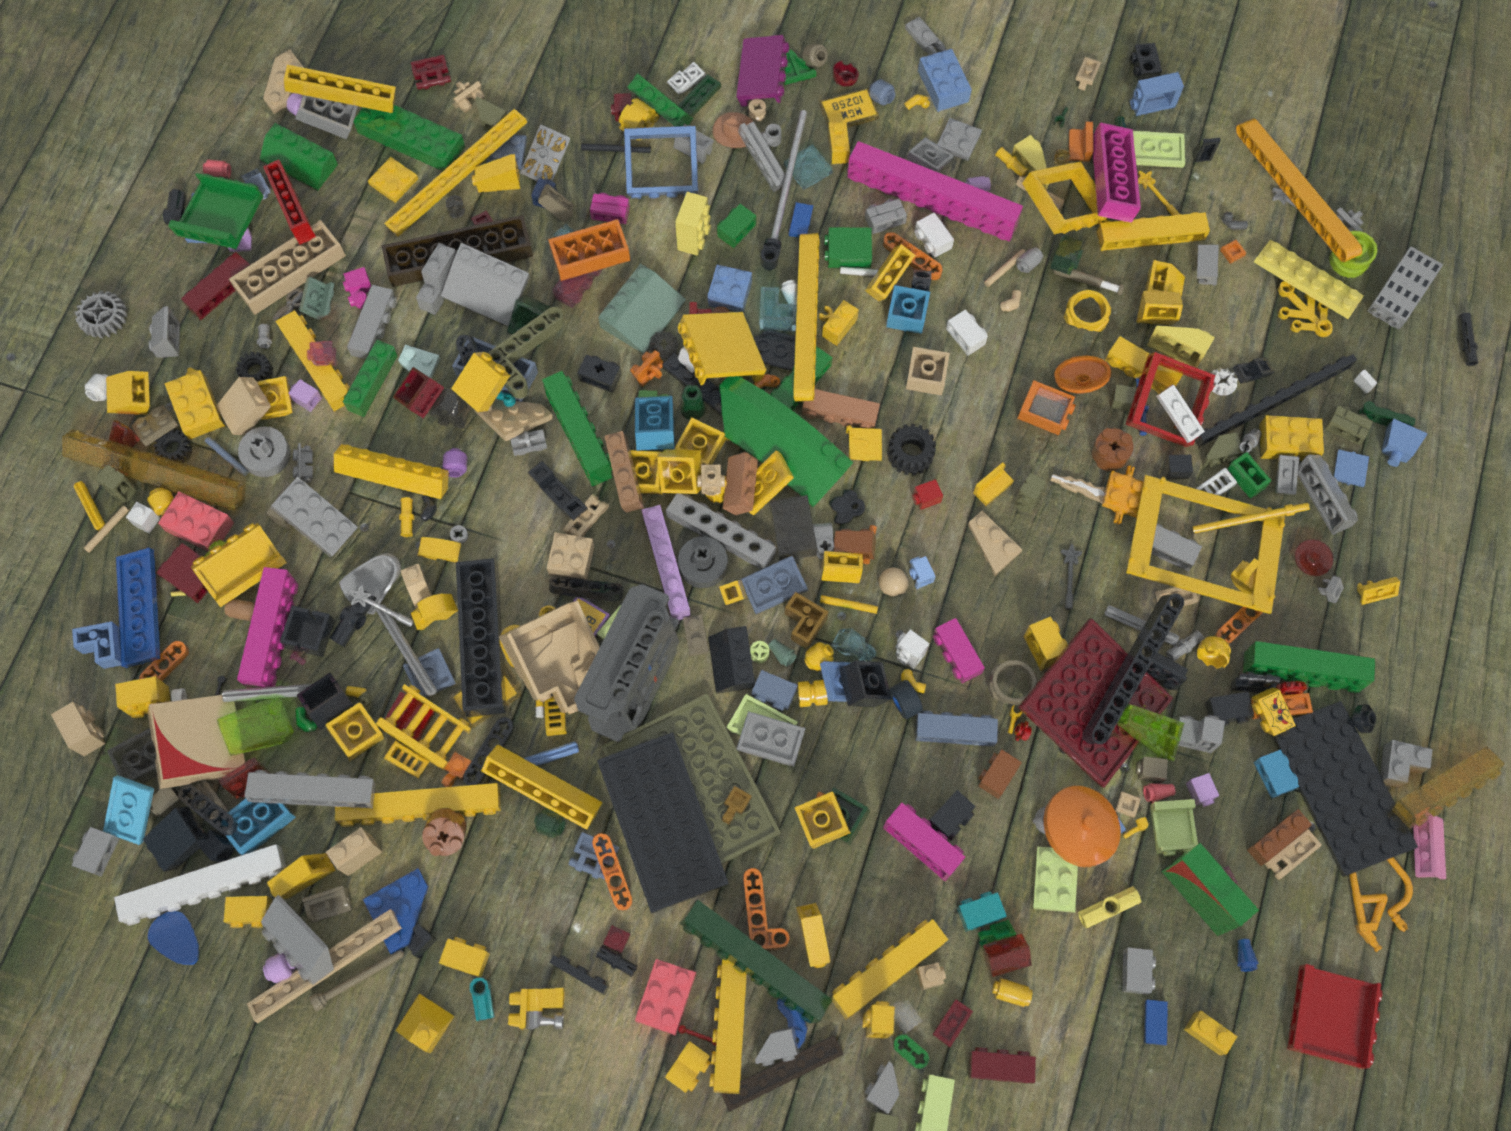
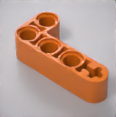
M755 868L748 869L744 874V890L749 938L754 940L756 936H762L765 939V944L761 947L767 951L784 949L789 943V934L782 928L768 929L762 875ZM752 874H754L755 878H758L755 880L756 889H752L751 880H747ZM754 894L761 898L760 903L756 905L749 901L750 896ZM755 915L761 916L763 918L762 924L754 925L751 921L752 917ZM783 934L786 941L783 944H777L774 940L775 935Z

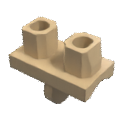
M460 81L457 82L456 86L458 89L454 91L456 97L453 99V106L456 109L459 107L466 113L472 108V104L468 101L470 98L474 100L476 97L484 99L485 95L481 90L479 81L470 86L469 82L462 84Z

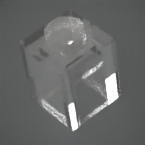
M899 1000L892 1005L895 1006L894 1021L903 1035L922 1022L908 1000L904 1003L902 1000Z

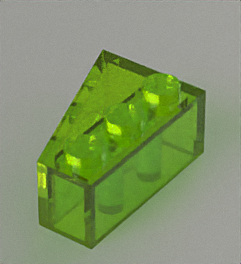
M1128 704L1117 724L1159 758L1174 761L1185 723Z

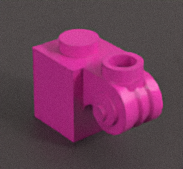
M365 267L344 273L346 281H343L346 292L350 291L351 296H348L351 307L356 306L358 309L363 308L367 298L365 293H368L372 286Z

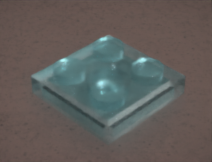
M812 144L797 154L792 176L805 190L832 174L833 169ZM789 159L784 161V166L786 168L788 166Z

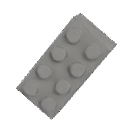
M299 477L271 505L273 511L330 558L358 528Z

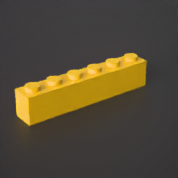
M292 65L286 66L284 76V89L286 92L393 113L396 87Z
M1193 212L1184 215H1160L1154 218L1141 217L1134 219L1132 223L1126 221H1105L1100 223L1097 236L1100 250L1104 251L1206 240L1210 229L1206 212Z
M294 310L276 321L278 327L333 411L335 412L345 406L343 400L350 387L347 383H342L341 380L344 378L338 369H333L334 363L330 356L325 357L323 354L325 349L322 344L315 342L314 339L317 337L312 329L307 330L305 327L307 322L302 315L298 316Z
M341 444L334 452L335 473L442 499L448 490V470L388 456L383 453L372 452L367 449L352 447L347 444Z
M498 744L487 756L481 770L586 830L597 816L603 803Z
M722 959V965H718L717 978H721V986H716V999H720L719 1008H715L714 1021H718V1029L713 1030V1042L717 1043L716 1051H712L711 1064L715 1065V1073L710 1074V1087H714V1092L739 1094L747 974L737 971L733 967L734 964L729 960L725 961Z

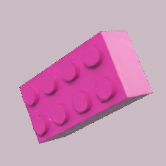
M901 803L886 820L883 829L946 882L965 859L963 850L957 845L952 846L942 832H936L932 829V824L927 819L918 817L915 814L916 810L912 806Z

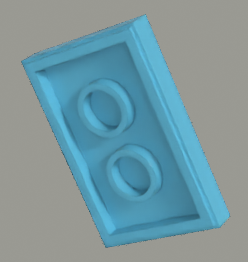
M118 775L113 778L103 832L138 845L142 844L154 788Z

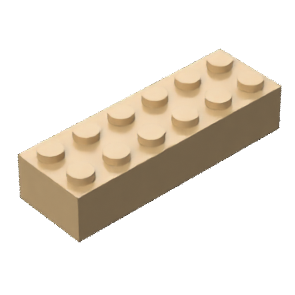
M321 220L312 225L316 235L315 238L299 245L294 237L229 279L234 289L254 315L305 283L307 278H313L345 257L341 245Z

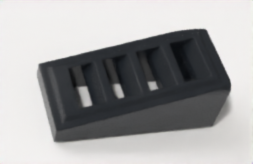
M1202 139L1192 151L1194 162L1211 161L1221 139Z

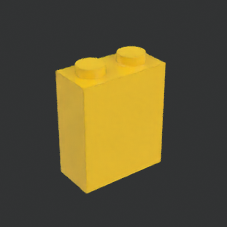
M477 352L473 353L451 389L477 412H484L489 410L511 375L506 372L505 367L494 362L490 354Z

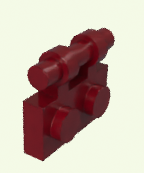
M444 55L410 62L415 80L422 79V82L416 83L417 90L423 88L427 90L432 86H444L445 83L451 82L450 75L442 76V74L449 73ZM437 75V78L427 80L428 77Z

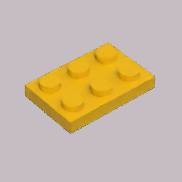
M777 450L757 468L753 511L749 512L752 515H755L794 478L782 454Z

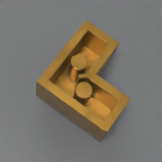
M797 592L794 593L786 605L785 615L798 622L791 633V640L808 650L828 619L829 611Z

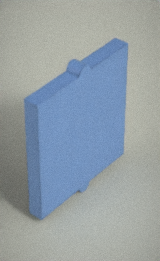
M1338 449L1333 476L1337 481L1347 485L1352 484L1364 487L1369 456L1356 454L1354 451L1351 453Z

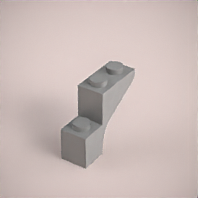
M439 243L421 272L425 283L416 296L420 309L436 315L442 306L444 299L441 297L456 255L455 249Z

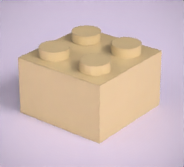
M913 347L906 389L942 395L950 353Z
M555 532L547 564L549 576L587 579L595 547L593 539Z
M71 702L51 714L68 748L80 755L86 756L106 744L102 738L105 736L99 726L96 727L94 723L96 720L94 714L90 710L87 711L83 705L79 706Z

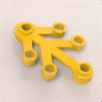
M1283 281L1278 288L1280 296L1287 297L1299 310L1282 307L1278 312L1279 318L1283 320L1288 317L1309 319L1312 323H1302L1300 320H1294L1290 326L1293 332L1308 330L1314 331L1320 337L1329 336L1333 330L1332 323L1327 320L1329 307L1325 306V308H1322L1321 305L1324 304L1319 302L1317 310L1320 312V317L1318 318L1315 315V299L1304 293V297L1307 299L1306 306L1293 292L1295 287Z

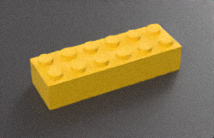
M933 919L930 922L927 920L921 922L914 929L916 932L913 935L909 932L898 941L900 945L896 948L892 945L882 954V959L878 960L876 957L865 967L867 969L865 972L862 973L860 970L850 977L848 985L845 986L842 983L833 990L832 1002L845 1020L949 940Z

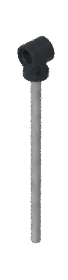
M805 110L800 111L771 238L765 239L761 251V265L766 270H774L778 266L782 247L778 236L807 115Z

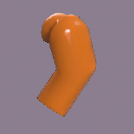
M765 374L761 381L754 382L753 384L760 389L764 386L777 387L780 384V379L775 375Z

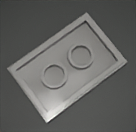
M748 711L737 750L794 767L805 728Z

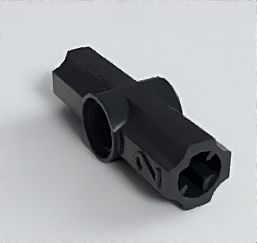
M371 595L370 597H367V598H369V599H371V600H373V601H375V600L377 599V598H376L375 596H373V595ZM357 602L346 606L340 614L339 624L329 638L345 647L355 630H359L365 624L366 614L372 605L365 602L366 606L363 607Z

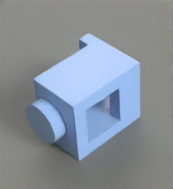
M926 556L922 558L915 557L909 561L911 564L909 573L913 580L916 579V589L934 582L936 576Z

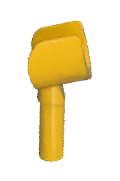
M1015 705L1012 706L1009 712L1011 717L1007 732L1009 734L1013 733L1015 723L1022 714L1021 710L1019 713L1014 712Z
M1143 817L1135 820L1137 827L1124 833L1123 837L1126 839L1138 831L1146 830L1149 825L1147 818Z

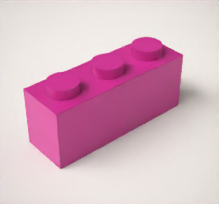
M956 618L935 628L933 639L936 645L941 646L944 651L942 652L943 657L947 663L950 662L952 665V672L957 680L960 679L961 683H964L983 673L985 667Z

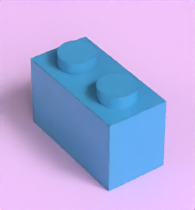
M1281 750L1260 757L1253 762L1271 799L1299 787L1298 778L1291 771L1289 760Z

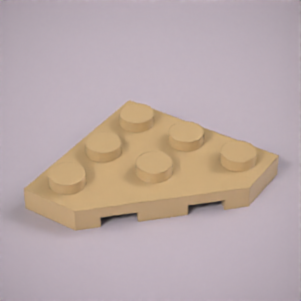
M291 50L275 58L263 97L273 114L286 108L288 97L293 94L286 92L284 89L286 66L292 65L304 68Z
M495 399L488 411L477 412L475 410L504 441H508L523 434L524 431H529L552 420V413L542 404L516 401L514 406L506 407L503 401Z

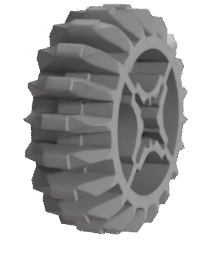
M101 290L98 294L93 292L92 296L86 295L87 299L81 300L82 305H77L78 311L75 312L77 316L76 322L85 334L91 335L94 338L98 336L103 339L104 335L110 337L112 332L117 334L116 330L122 329L121 324H125L126 320L124 318L128 317L126 313L127 308L123 304L122 299L116 294H112L109 291L104 293ZM107 305L113 306L114 309H110ZM89 320H93L96 324L89 323Z

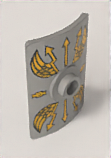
M540 125L520 173L536 181L539 178L553 181L570 138Z

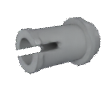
M260 324L258 326L259 339H257V344L260 348L267 349L272 344L270 326Z

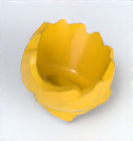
M1209 636L1199 643L1197 656L1206 666L1212 665L1218 669L1221 667L1225 668L1229 663L1231 649L1226 640L1217 636Z

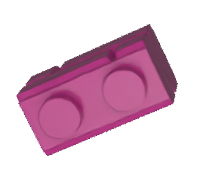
M606 193L593 194L590 208L591 220L610 222L618 219L620 224H627L630 209L629 198L622 195H617L616 197L609 196Z

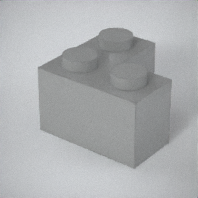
M1211 715L1204 717L1201 721H1196L1191 716L1179 717L1175 721L1172 744L1212 753L1222 744L1225 721Z
M1396 740L1386 743L1383 747L1380 775L1385 785L1399 788L1408 783L1409 771L1423 773L1431 768L1433 749Z

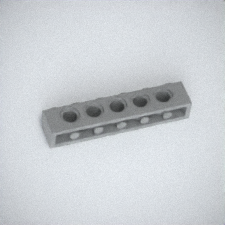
M677 493L666 509L668 518L702 537H711L719 541L725 550L760 570L766 568L776 554V546H774L775 544L768 539L763 540L758 537L756 532L752 530L747 531L734 520L732 522L729 521L722 513L718 511L713 512L706 504L702 502L697 503L688 494ZM692 509L694 513L686 514L685 511ZM704 518H708L711 520L709 523L701 522V520ZM721 527L727 529L723 533L717 531ZM737 536L743 538L740 542H736L733 539ZM758 546L760 549L757 551H752L750 547Z

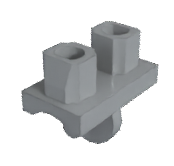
M1341 207L1336 211L1337 217L1349 231H1363L1359 227L1364 223L1360 219L1363 215L1361 211L1355 214L1350 210L1346 213Z
M543 429L529 433L524 431V434L510 439L514 456H521L547 448Z

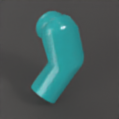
M500 391L496 399L503 401L506 407H512L516 403L515 397L504 391Z

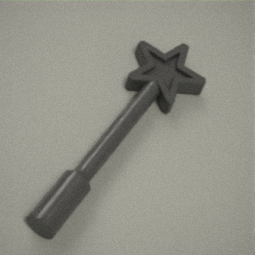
M1071 544L1069 550L1062 549L1060 551L1066 557L1063 563H1068L1065 610H1073V563L1078 565L1077 557L1083 553L1082 551H1075L1074 545Z

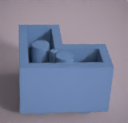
M112 621L72 629L73 646L80 653L94 652L95 663L103 669L121 665L120 629Z

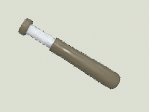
M1056 264L1053 271L1056 275L1098 288L1102 287L1117 292V295L1120 296L1124 289L1122 284L1119 286L1106 282L1101 278L1061 264Z

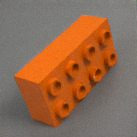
M618 219L548 239L561 281L630 261L629 248Z

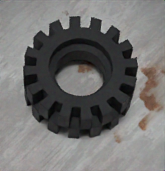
M250 352L251 355L246 353L244 354L245 358L241 356L239 358L241 362L237 361L236 363L238 366L236 371L239 377H252L256 381L271 379L270 375H273V368L264 354L261 355L260 352H256V355L254 352ZM253 365L261 366V370L257 374H248L249 368Z
M172 429L170 433L167 432L160 439L155 440L157 444L153 446L155 453L165 464L168 463L170 466H173V463L176 466L179 465V461L184 463V458L189 459L188 453H192L190 449L192 445L183 432L177 429L176 432ZM178 442L180 446L175 452L168 453L166 451L169 444Z

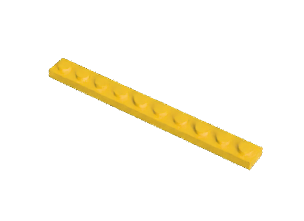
M513 109L384 223L386 227L399 237L468 176L475 167H478L527 123L526 118Z

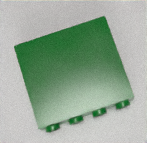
M196 173L195 176L200 180V184L180 221L171 220L168 227L179 237L237 249L264 195L260 192L259 187L253 183L247 184L238 180L232 181L224 177L218 178L209 174Z

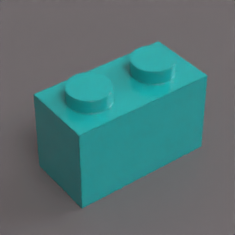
M991 891L981 894L980 899L975 901L972 898L963 900L957 908L965 932L1007 917L999 894H992Z

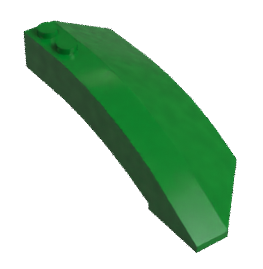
M727 377L719 385L722 402L723 433H725V437L758 459L761 464L776 450L780 452L794 477L787 485L811 507H814L854 463L802 417L742 377Z

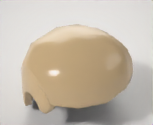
M895 567L884 570L878 579L882 592L892 597L904 594L909 586L907 575L903 570Z

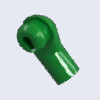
M295 708L297 727L304 732H314L317 729V725L314 721L306 718L305 708Z

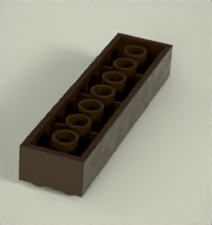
M524 215L381 245L387 276L392 287L423 281L421 271L439 243L455 249L456 253L460 244L463 243L503 262L533 257Z

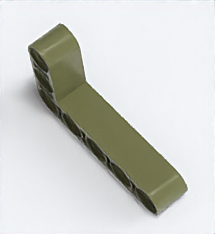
M558 307L549 308L488 353L492 356L493 361L500 360L497 364L505 367L507 373H511L504 386L515 398L523 399L528 395L529 391L526 379L514 367L513 363L564 326L563 313ZM517 386H523L520 389H516Z

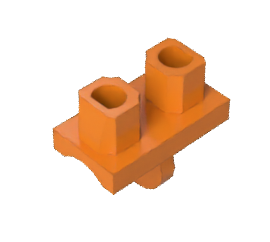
M645 352L642 356L643 364L641 366L636 364L630 369L639 385L644 387L653 377L661 378L662 373L660 370L664 362L660 358L659 352Z

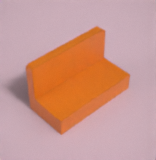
M1086 122L1083 130H1069V160L1090 162L1093 154V122Z

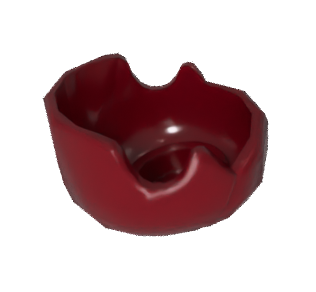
M839 61L833 66V78L837 85L849 87L858 81L859 72L851 63L844 65L842 61Z

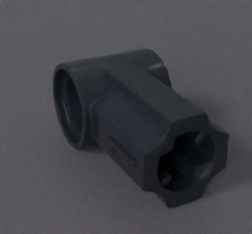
M172 189L169 192L167 208L163 210V221L165 224H169L171 220L180 221L185 212V192L178 189Z

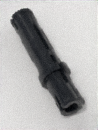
M1468 312L1459 315L1463 338L1462 351L1465 352L1466 365L1475 366L1479 363L1476 352L1478 345L1475 343L1472 316Z

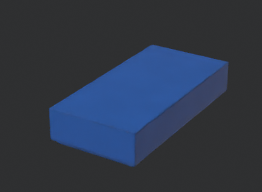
M796 202L789 236L800 238V234H808L813 205Z
M1145 1000L1144 1043L1167 1045L1168 1002Z

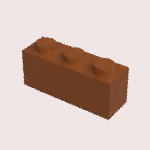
M1297 809L1249 847L1247 851L1261 866L1269 862L1312 824Z

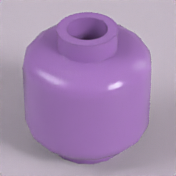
M452 448L444 453L442 468L449 471L450 477H460L467 471L468 457L466 453L458 448Z

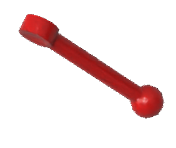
M684 1025L678 1028L681 1034L687 1033L712 1042L714 1046H717V1043L713 1042L711 1037L686 1029Z

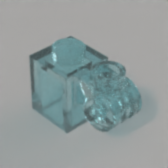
M852 628L840 629L831 645L845 656H857L859 661H872V658L876 655L875 648L865 642L866 638Z

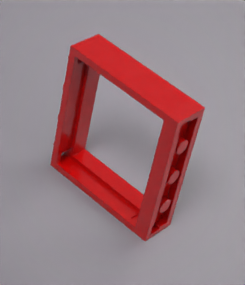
M1157 352L1151 353L1147 356L1125 425L1183 447L1193 446L1195 439L1187 443L1184 437L1141 422L1145 404L1158 365L1201 381L1192 413L1199 424L1202 425L1204 410L1210 402V399H1208L1210 392L1215 387L1213 383L1216 375Z

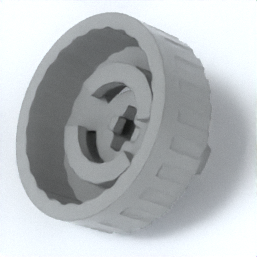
M258 427L243 436L239 443L238 456L244 467L251 474L259 477H270L278 474L287 466L291 456V449L281 432L272 427Z

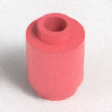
M207 160L203 164V173L218 178H229L231 176V165L226 163V161Z

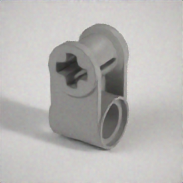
M831 522L812 524L816 555L820 560H823L824 548L831 552L834 549Z

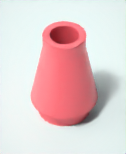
M1149 783L1143 788L1144 798L1147 802L1151 801L1152 803L1160 801L1169 796H1174L1175 787L1173 784Z

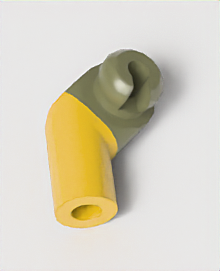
M347 686V696L356 697L363 707L371 704V696L365 688Z

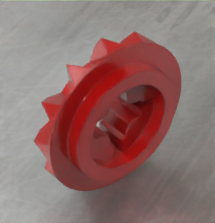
M1290 681L1276 685V689H1279L1282 695L1302 694L1303 691L1307 690V685L1302 681Z

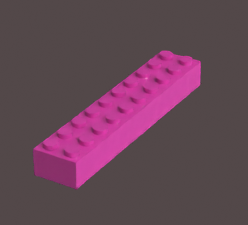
M859 141L849 158L848 178L854 182H860L870 188L883 191L887 195L896 196L902 201L911 202L918 207L931 210L935 214L944 215L951 220L964 223L968 227L979 229L983 233L997 236L1001 240L1010 242L1016 230L1023 208L1020 204Z

